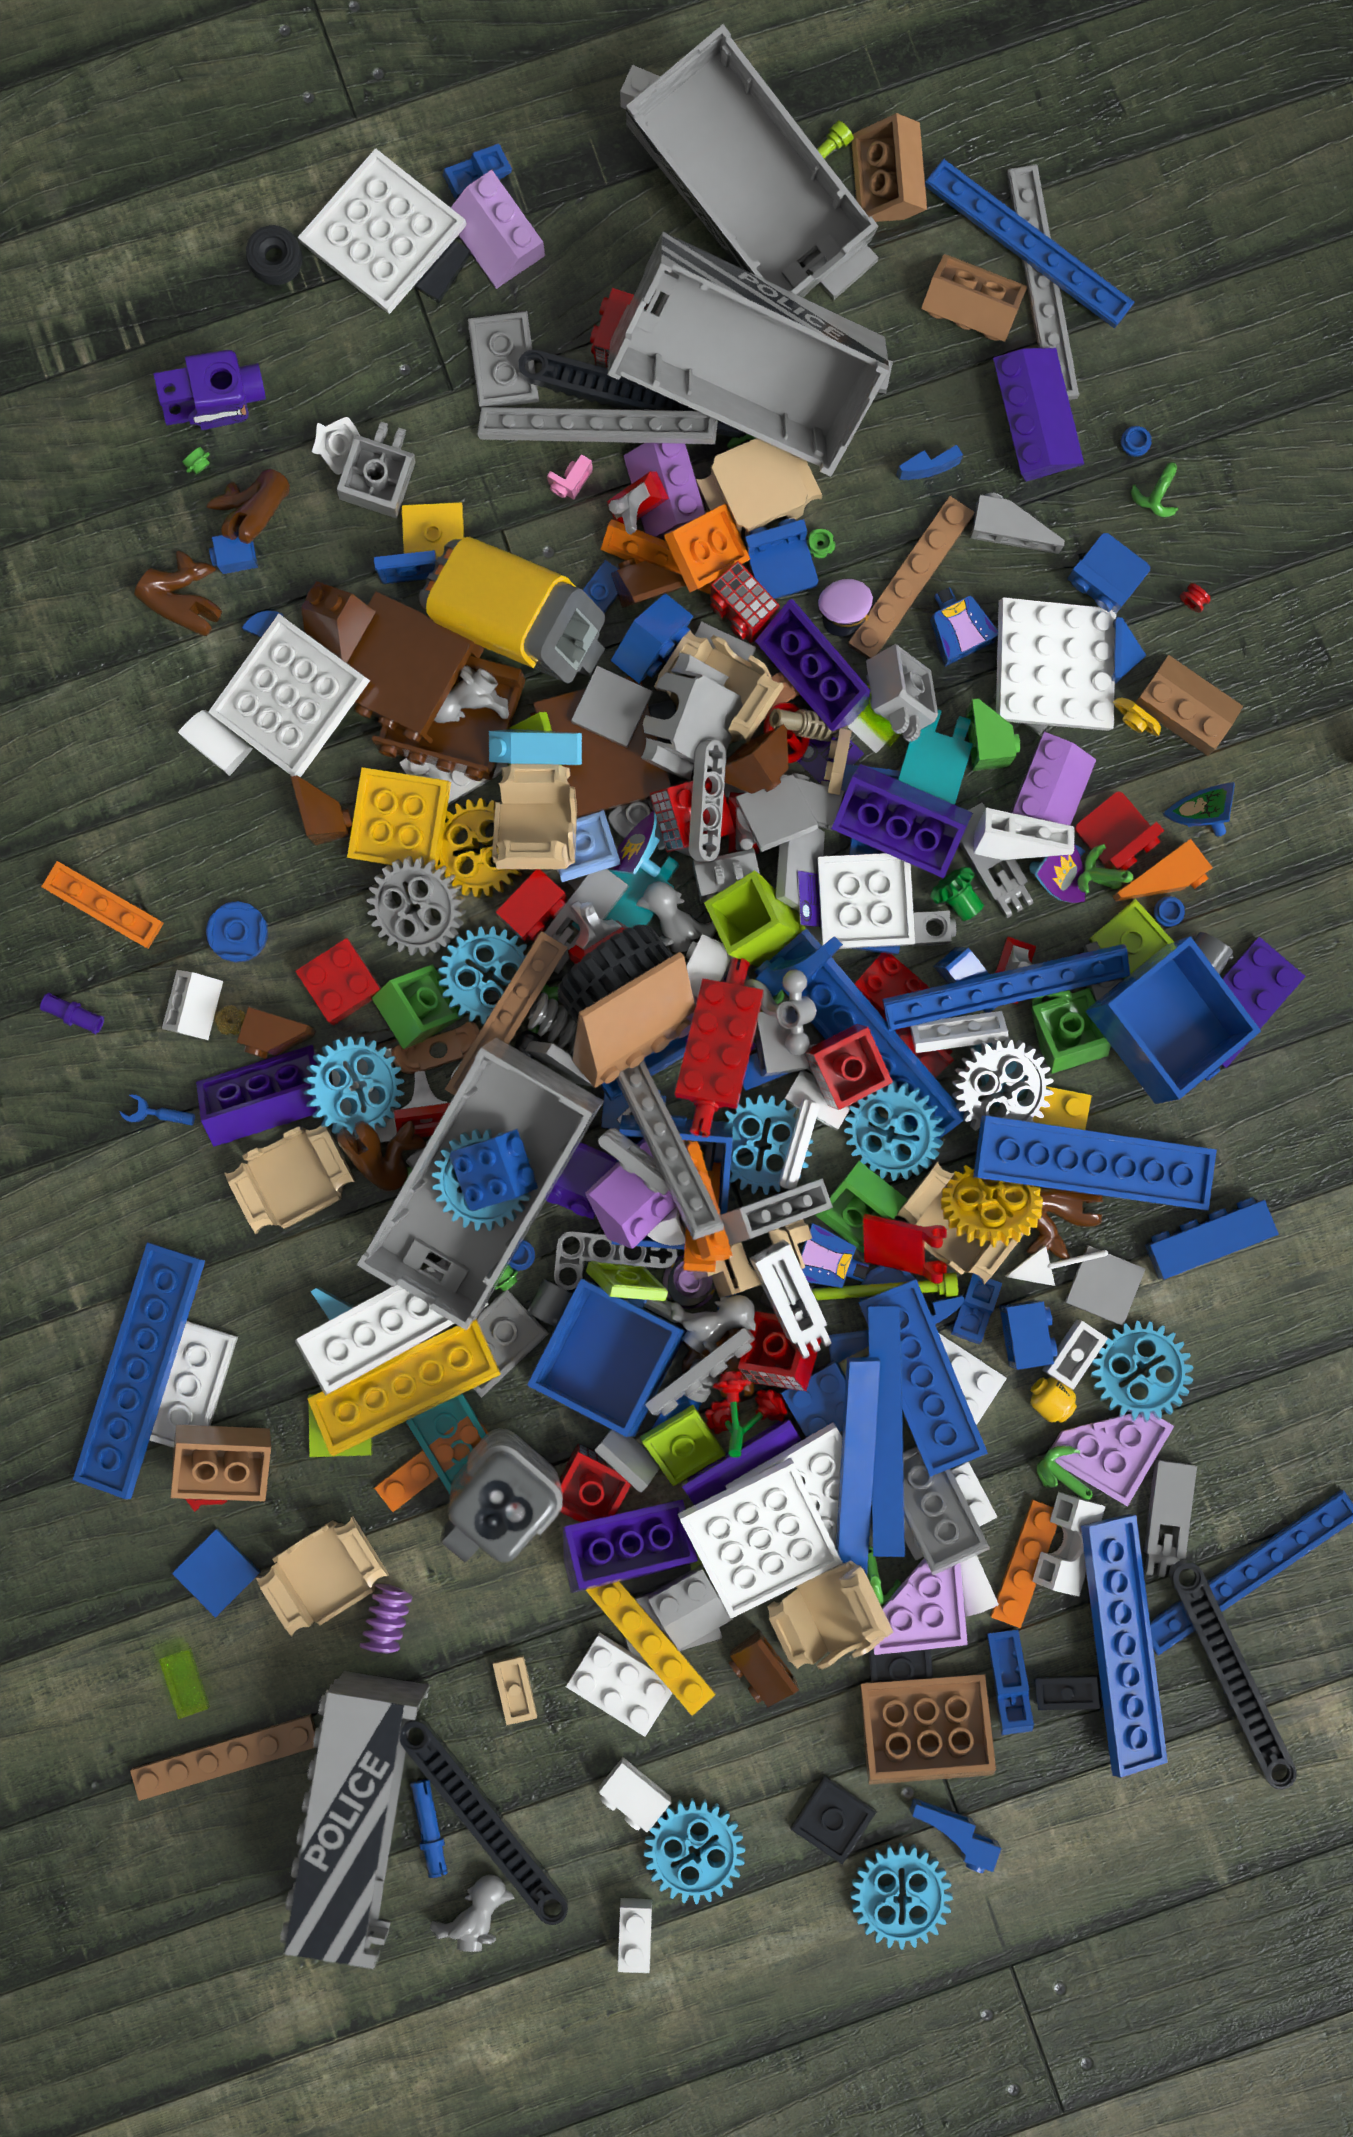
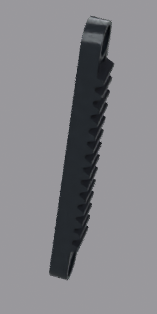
M539 350L524 352L518 362L520 376L525 382L552 389L555 393L563 392L566 396L574 395L578 399L586 398L589 402L597 401L601 405L608 404L615 409L620 407L623 410L697 411L623 376L619 380L608 375V369ZM531 360H537L542 364V369L538 373L531 374L526 371V364ZM718 420L717 434L732 438H741L747 435V433Z
M1190 1560L1178 1561L1170 1570V1581L1186 1613V1617L1191 1623V1628L1197 1636L1196 1638L1202 1647V1651L1207 1657L1212 1672L1218 1680L1223 1695L1228 1701L1233 1716L1239 1725L1238 1727L1243 1733L1249 1750L1254 1756L1265 1780L1276 1789H1287L1296 1780L1297 1772L1295 1765L1204 1573L1199 1566ZM1187 1568L1192 1569L1195 1574L1193 1582L1188 1585H1182L1179 1582L1180 1572ZM1278 1764H1284L1287 1768L1285 1777L1280 1780L1273 1779L1271 1775L1272 1769Z
M419 1718L407 1721L400 1731L399 1738L404 1750L538 1918L548 1925L561 1923L568 1912V1900L552 1880L548 1871L542 1867L539 1860H536L532 1851L528 1850L524 1841L520 1840L516 1831L511 1828L508 1821H505L502 1814L489 1801L485 1792L481 1791L477 1782L473 1781L471 1775L465 1771L463 1765L457 1761L455 1755L449 1751L448 1746L441 1741L430 1725ZM412 1727H418L424 1733V1740L419 1744H413L407 1738V1731ZM549 1899H555L560 1902L562 1909L556 1915H549L544 1910V1903Z

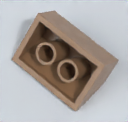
M896 113L853 133L852 152L856 200L868 217H872L875 222L904 220L927 210L920 122Z
M944 254L933 275L921 309L927 311L934 318L951 320L962 329H974L983 333L988 339L1005 342L1028 286Z
M1170 655L1166 657L1135 702V704L1153 716L1159 723L1207 756L1217 748L1243 708L1237 701Z
M176 1425L171 1498L265 1501L271 1454L270 1429Z

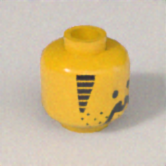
M1042 1377L1031 1388L1033 1394L1030 1404L1048 1422H1064L1074 1413L1077 1407L1075 1404V1392L1054 1377L1048 1379Z

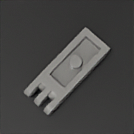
M611 1128L599 1138V1145L618 1159L620 1166L624 1170L641 1177L647 1188L655 1193L660 1192L662 1195L669 1191L655 1159L617 1129Z

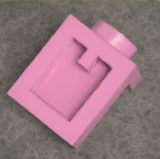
M580 455L577 462L572 461L567 467L564 474L566 479L550 471L547 475L550 490L559 497L565 498L567 495L574 500L593 471L592 461Z

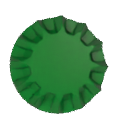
M961 867L946 875L944 879L938 882V885L933 887L930 896L936 904L946 902L950 905L962 921L971 919L984 907V903L974 892L970 884L974 877V872L967 867Z

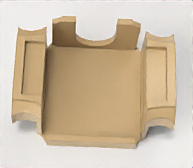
M758 438L715 456L714 464L711 467V475L706 479H696L698 490L707 511L726 503L740 536L742 527L746 529L745 536H749L750 531L764 527L767 523L779 517L786 516V520L791 518L797 519L803 515L806 504L815 499H822V493L806 460Z
M690 630L683 636L659 673L654 685L657 691L661 690L656 688L659 678L666 672L674 674L671 670L677 663L679 652L689 654L729 677L724 687L740 695L743 707L737 716L734 717L728 729L732 736L729 744L740 741L742 737L748 744L784 688L783 683L772 681L766 665L759 659L750 655L748 662L735 654L724 639L713 635L711 640L716 647L713 649L707 638L696 637ZM665 691L676 705L677 710L679 707L678 695Z
M511 764L507 767H502L503 779L499 783L502 804L495 802L492 858L493 862L496 863V868L566 869L569 865L575 863L577 800L575 787L570 786L567 781L570 777V769L559 764Z
M299 1126L284 1133V1138L264 1148H255L244 1154L243 1158L248 1160L247 1164L241 1163L240 1167L234 1172L224 1173L255 1234H258L259 1230L267 1225H279L286 1229L340 1201L344 1190L343 1186L346 1183L356 1182L328 1126H319L313 1130H307Z
M936 1162L896 1216H901L909 1224L918 1226H944L947 1230V1236L942 1238V1247L933 1248L925 1242V1250L939 1261L945 1262L947 1267L958 1275H962L964 1272L978 1275L983 1284H985L1018 1242L1013 1238H1009L1008 1246H1005L1000 1240L997 1241L996 1247L993 1248L990 1241L987 1240L983 1246H979V1239L977 1238L968 1243L966 1233L959 1237L956 1236L957 1227L948 1228V1220L943 1219V1210H941L942 1189L946 1188V1184L950 1179H954V1173L943 1170L939 1163Z
M803 1219L768 1232L772 1245L784 1239L791 1245L801 1269L806 1268L797 1244L812 1239V1235ZM741 1242L730 1246L733 1256L728 1258L735 1279L731 1280L725 1261H716L715 1272L692 1271L695 1280L712 1276L719 1298L761 1285L756 1272L749 1265Z
M352 1516L345 1525L332 1520L272 1559L276 1564L272 1566L270 1572L264 1576H257L256 1580L283 1627L292 1637L297 1629L310 1627L314 1622L320 1626L375 1591L376 1580L380 1577L388 1576L389 1573Z
M852 1561L840 1564L796 1586L797 1589L781 1602L773 1601L767 1606L769 1620L789 1662L794 1664L797 1669L803 1664H815L827 1652H830V1654L816 1665L818 1669L830 1667L840 1657L855 1650L852 1653L853 1658L871 1651L884 1638L893 1633L864 1569Z

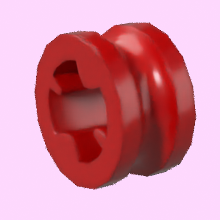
M1190 583L1187 586L1188 591L1182 592L1180 598L1187 607L1200 613L1204 609L1203 604H1209L1211 598L1200 586Z

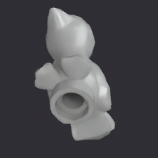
M467 665L460 672L462 680L449 692L434 721L437 723L459 721L460 717H465L464 713L460 711L462 708L477 709L484 707L493 709L502 719H507L509 716L508 700L497 695L494 689L498 683L489 672L481 668L475 672L474 669Z
M657 881L647 887L644 896L638 900L636 906L648 909L658 916L663 933L660 939L666 946L670 945L672 952L688 951L691 943L701 937L702 934L713 938L717 932L713 921L706 924L699 923L689 914L679 910L677 904L684 903V900L680 898L682 894L674 890L669 884Z
M742 1295L721 1297V1301L715 1302L716 1306L720 1308L718 1312L704 1311L694 1314L685 1312L677 1302H674L671 1305V1319L683 1324L687 1332L683 1335L682 1339L690 1347L699 1353H702L705 1348L712 1353L718 1348L715 1343L728 1330L732 1328H747L755 1331L754 1304L748 1297Z
M492 1874L481 1877L467 1890L469 1895L465 1899L472 1900V1906L461 1912L453 1922L447 1924L431 1922L429 1925L430 1929L437 1939L447 1937L458 1939L457 1950L468 1952L482 1951V1944H492L496 1941V1937L493 1934H489L491 1915L497 1907L514 1899V1897L506 1889L503 1881L498 1876Z

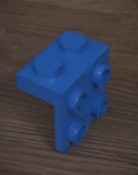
M795 518L787 519L778 524L779 527L769 530L766 527H760L750 531L749 536H745V547L751 558L749 563L753 576L774 599L814 588L818 584L817 573L806 541L807 528L804 519L796 521Z
M1103 533L1085 557L1074 567L1068 580L1078 591L1086 593L1093 598L1103 610L1107 612L1112 610L1117 614L1149 573L1150 565L1110 534Z
M518 1129L457 1149L450 1154V1159L468 1208L472 1211L518 1198L538 1188Z

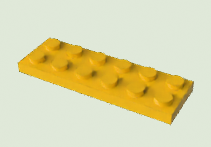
M475 1319L467 1330L460 1326H455L410 1348L326 1396L322 1391L308 1398V1402L330 1455L335 1456L501 1375V1372L479 1322Z

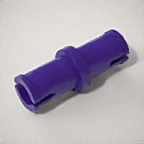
M49 992L43 997L40 1004L41 1011L63 1019V1022L69 1026L75 1024L95 1035L99 1033L104 1023L103 1016L81 1008L80 1003L75 1001L70 1003Z

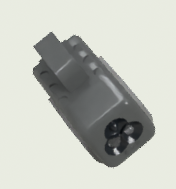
M502 1428L491 1430L469 1453L468 1462L458 1471L451 1482L448 1510L450 1519L441 1531L440 1542L464 1563L471 1558L479 1547L499 1562L512 1561L537 1533L539 1535L542 1534L561 1510L563 1500L562 1489L557 1471L514 1432Z

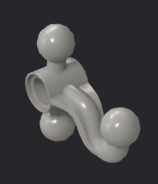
M793 969L783 976L782 982L785 990L789 992V1000L782 1002L780 1005L775 1003L770 991L762 982L755 979L746 980L744 986L764 990L761 1005L762 1011L769 1016L777 1017L782 1027L791 1029V1033L787 1036L785 1042L787 1050L794 1055L804 1054L809 1049L810 1041L809 1037L803 1032V1025L811 1022L816 1016L814 1002L809 997L802 996L801 993L807 985L805 974L800 970Z

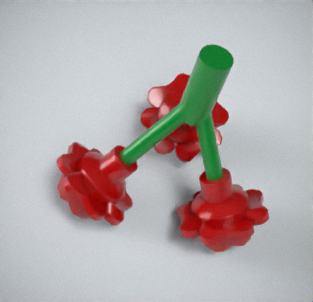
M740 1371L725 1372V1374H720V1382L714 1383L713 1388L727 1394V1399L720 1402H712L711 1408L705 1411L707 1417L706 1424L709 1429H713L716 1434H720L723 1431L731 1433L729 1455L734 1458L741 1456L743 1435L759 1420H765L768 1417L770 1421H783L785 1419L784 1415L787 1413L786 1403L781 1394L774 1390H759L758 1396L755 1398L759 1405L756 1415L743 1427L739 1426L740 1417L737 1404L740 1402L739 1393L744 1390L745 1386L751 1385V1381L744 1379Z

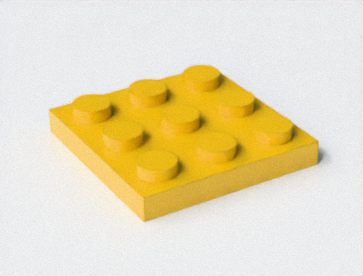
M362 767L347 858L392 865V862L397 859L403 863L404 859L408 856H411L415 863L418 857L423 856L425 865L434 859L435 869L437 870L451 782Z

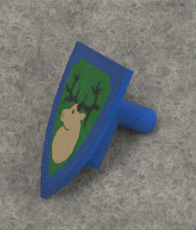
M1235 783L1220 784L1190 794L1173 804L1162 814L1171 821L1188 825V827L1211 825L1215 836H1223L1226 833L1224 822L1230 821Z

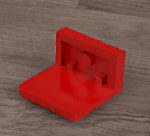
M1120 791L1114 793L1075 826V832L1090 850L1105 844L1106 849L1103 850L1098 859L1106 869L1117 870L1120 868L1125 871L1138 861L1134 856L1143 849L1148 853L1161 842L1158 836L1164 832V829L1157 821L1150 826L1129 799Z
M881 953L855 982L856 987L885 1020L882 999L929 989L927 984L892 954Z

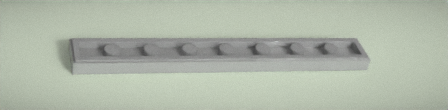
M1038 165L1008 169L1007 178L1013 211L1051 239ZM1022 260L1038 348L1057 349L1069 400L1077 399L1079 392L1060 287Z
M481 407L477 435L480 440L715 444L718 420L699 411Z
M644 1060L634 1068L628 1067L621 1071L616 1080L693 1240L722 1231L724 1224Z

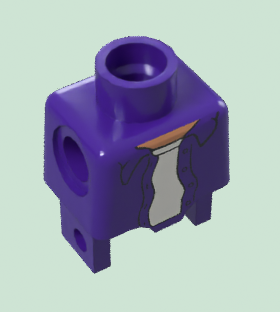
M232 350L185 356L187 368L153 373L166 426L190 422V424L199 425L202 431L244 422L249 416L247 403L266 400L259 363L239 366L236 353ZM168 386H172L176 389L172 392H164L165 388ZM174 406L181 408L180 413L177 415L170 413V409Z

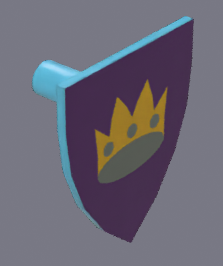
M652 811L642 819L617 848L621 865L608 868L609 871L636 874L640 867L652 877H656L660 873L661 867L649 859L660 841L654 836L657 824L655 811Z
M1075 844L1073 854L1046 856L1043 862H1032L1030 864V872L1037 877L1050 895L1068 903L1085 902V893L1081 892L1078 887V879L1084 872V868Z

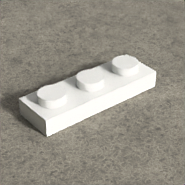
M1002 1011L945 1018L910 1026L916 1053L979 1045L983 1041L985 1043H993L994 1038L1001 1042L1005 1041L1006 1037H1008V1030Z

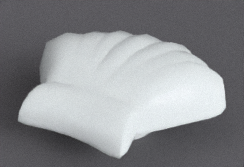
M342 418L326 427L318 423L316 426V439L312 453L320 454L330 469L338 475L343 472L355 436H360L350 418Z

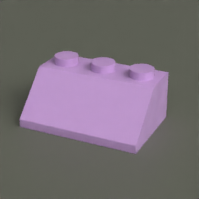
M492 170L468 185L452 205L451 209L463 217L467 223L458 236L464 245L470 249L472 256L496 289L545 256L543 241Z

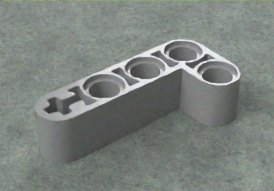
M566 1232L559 1238L557 1243L554 1279L557 1286L564 1290L575 1289L580 1279H583L584 1261L668 1268L676 1261L677 1250L667 1248V1251L672 1252V1258H667L666 1263H660V1258L656 1256H650L651 1263L644 1262L647 1253L646 1247L640 1246L642 1253L639 1259L629 1260L624 1254L625 1246L612 1244V1241L608 1240L606 1235ZM571 1236L576 1237L580 1242L579 1251L573 1255L566 1253L563 1249L565 1239ZM604 1239L611 1245V1251L608 1256L598 1257L595 1254L593 1247L598 1240ZM651 1247V1250H656V1251H658V1250L661 1249V1248ZM566 1267L573 1268L577 1273V1280L572 1285H566L560 1279V1273Z

